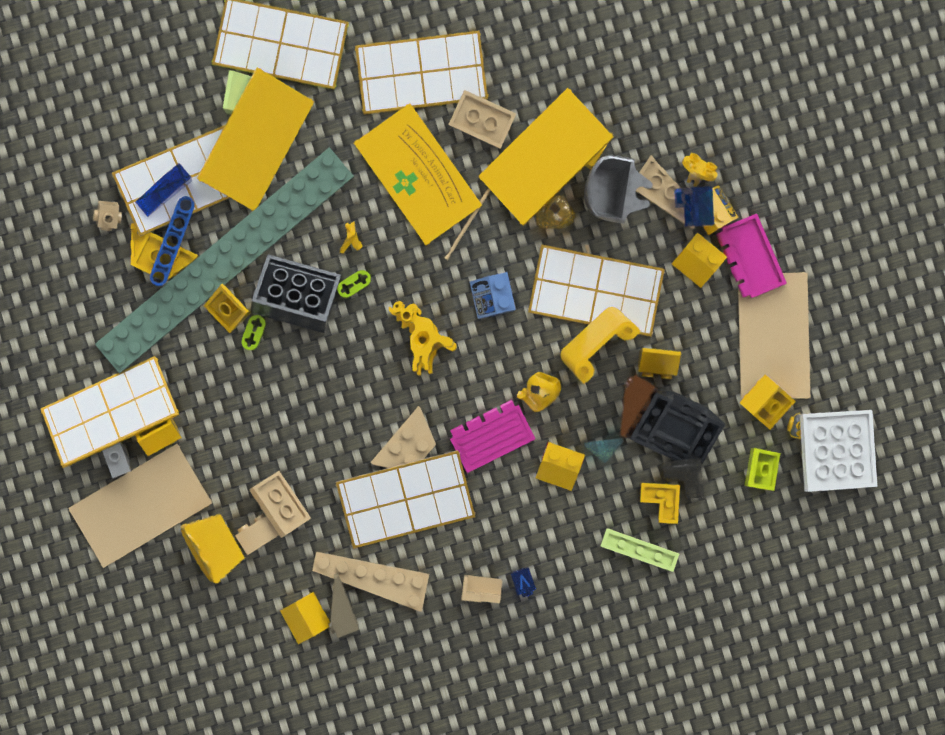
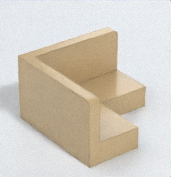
M464 575L462 600L500 603L502 579Z

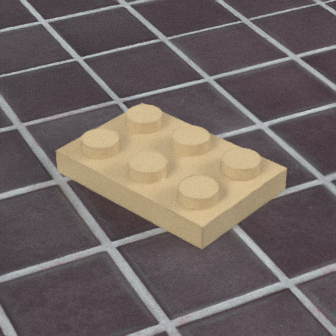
M464 90L448 125L501 149L516 113Z
M280 471L249 490L281 538L311 519Z

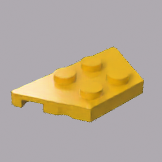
M132 223L131 265L151 274L164 238L152 232L139 236L134 223ZM167 240L169 246H176V244ZM180 247L167 281L190 265L199 256ZM163 254L160 257V262L167 265L171 262V257L168 254ZM156 272L153 275L162 281L164 280V275L161 272Z

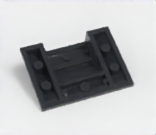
M657 391L634 429L630 440L699 471L725 427V423L708 407L674 391Z

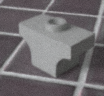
M122 442L102 450L112 478L131 472L130 459Z

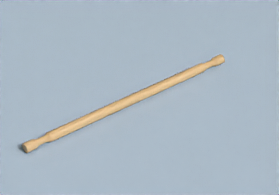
M489 188L481 198V204H483L491 190ZM479 209L475 210L468 219L449 253L446 255V260L449 259Z

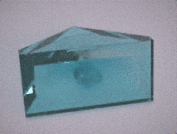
M623 438L586 442L584 447L606 463L623 443Z

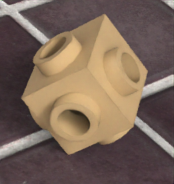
M98 201V208L94 210L93 221H96L97 226L101 230L112 231V228L117 229V224L121 223L122 212H119V204L117 202Z

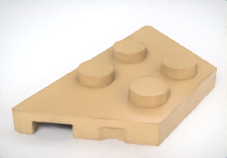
M419 406L371 461L372 464L391 468L422 460L435 447V440Z

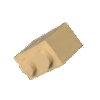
M264 514L255 518L253 525L248 526L246 524L239 528V533L235 535L247 555L279 536L268 517Z

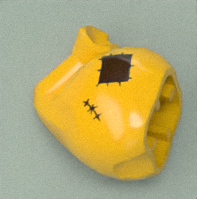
M537 372L528 379L527 388L519 391L517 398L525 401L532 411L540 412L550 406L559 396L561 391L560 380L545 373Z

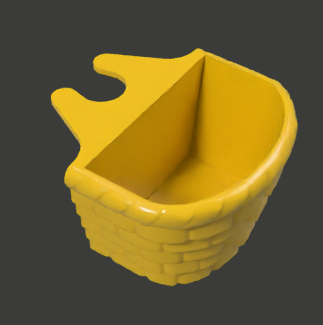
M221 514L189 524H183L180 528L196 562L207 579L212 583H219L220 579L224 578L241 560L245 559Z

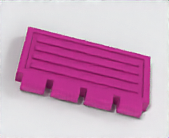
M757 214L722 227V232L716 234L720 246L728 245L729 247L723 250L724 255L727 256L728 264L736 263L730 269L736 282L741 280L744 282L738 285L743 298L750 296L752 299L787 284Z
M512 400L500 405L503 411L501 414H499L497 408L484 413L483 416L486 421L483 423L479 416L466 422L469 429L465 431L463 425L450 430L453 438L450 440L455 450L459 451L461 462L467 473L535 440L520 406H515Z

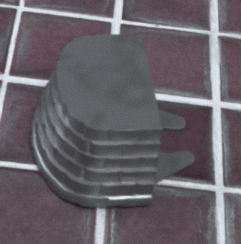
M618 155L604 156L595 163L588 175L584 189L585 204L594 216L602 220L624 224L629 213L648 208L650 205L648 200H639L636 197V189L638 187L651 189L653 184L636 170L635 159Z

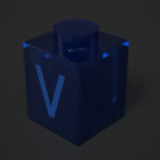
M529 567L510 573L518 595L522 594V597H527L533 594V590H536Z

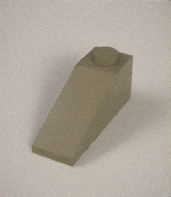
M338 573L334 574L331 622L328 623L332 634L336 633L337 638L359 630V624Z

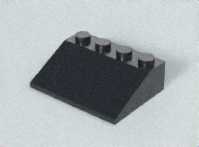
M267 255L251 301L250 313L325 333L341 275Z

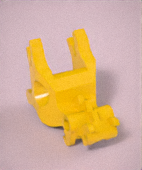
M397 301L393 305V309L391 307L388 308L392 315L397 316V321H402V329L409 327V331L412 333L410 336L411 350L414 353L412 368L413 372H417L418 376L422 375V368L428 370L429 374H433V361L438 349L445 347L449 351L456 350V343L450 337L440 335L436 325L429 318L417 315V313L421 315L422 312L416 304H410L405 308L403 302Z

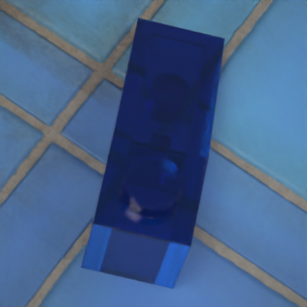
M178 163L135 203L149 217L191 183L192 177Z

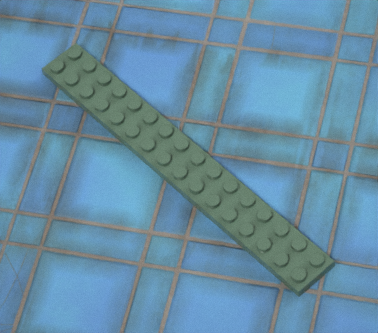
M329 147L95 343L97 348L118 373L127 369L209 300L221 284L227 285L353 179V174Z

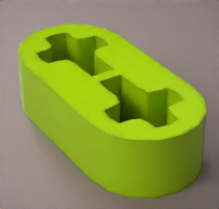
M365 270L357 271L339 283L337 287L338 293L344 298L355 295L370 284V274ZM360 274L363 276L367 275L368 277L365 279V284L362 282L355 284L354 282L359 280ZM353 283L354 286L349 289V294L341 292L343 289L342 285L349 286Z
M254 315L248 321L242 337V345L247 350H255L260 344L266 327V321L262 316ZM259 318L262 326L257 327L256 332H254L252 322ZM253 333L255 334L253 340L256 343L248 347V343L245 341L250 339Z

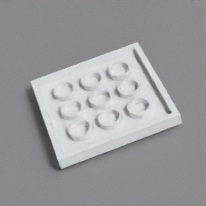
M872 410L799 414L805 492L877 487Z

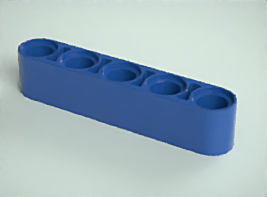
M188 196L181 197L178 200L152 268L150 280L155 286H163L167 282L192 216L195 204L193 199ZM182 201H189L192 205L191 208L187 211L182 210L180 207ZM177 218L184 220L185 225L183 228L178 229L174 226L173 223ZM170 236L178 239V243L174 247L167 244V239ZM163 254H168L171 257V262L167 265L160 262V257ZM156 272H161L164 275V280L161 283L153 280V275Z

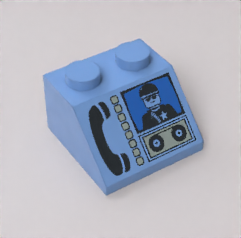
M507 272L470 281L478 319L516 310Z

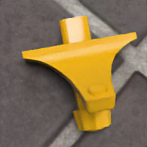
M355 222L351 224L346 223L347 237L340 249V253L343 254L351 243L355 250H360L363 246L358 239Z

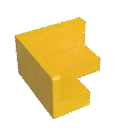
M640 483V502L659 503L658 523L678 524L680 485Z

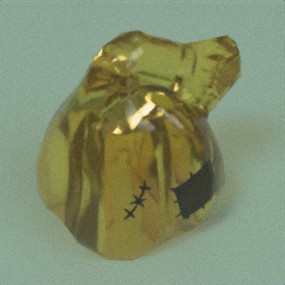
M555 195L536 213V224L543 229H563L574 222L576 214L564 195Z

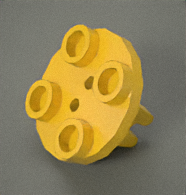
M691 153L682 160L683 166L690 172L687 183L694 180L693 186L696 187L702 179L706 181L716 180L718 175L715 164L711 162L706 163L695 153Z

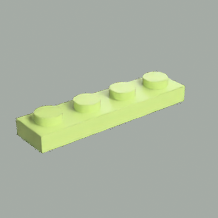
M606 528L600 545L606 549L672 572L679 557V553Z

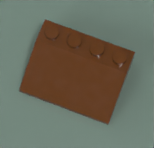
M637 375L634 377L630 376L624 385L626 390L620 435L630 439L642 415L649 406L655 392L660 391Z

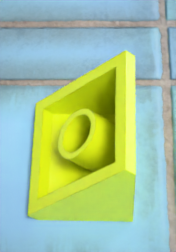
M751 448L745 486L774 491L781 453Z

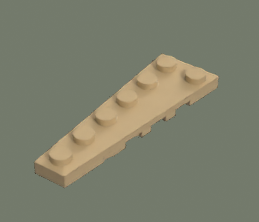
M316 552L312 571L333 579L334 574L338 573L343 583L422 612L429 574Z

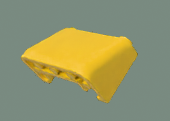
M608 307L562 349L560 354L561 360L585 384L594 374V367L588 361L594 353L615 334L623 340H632L641 330L618 308Z

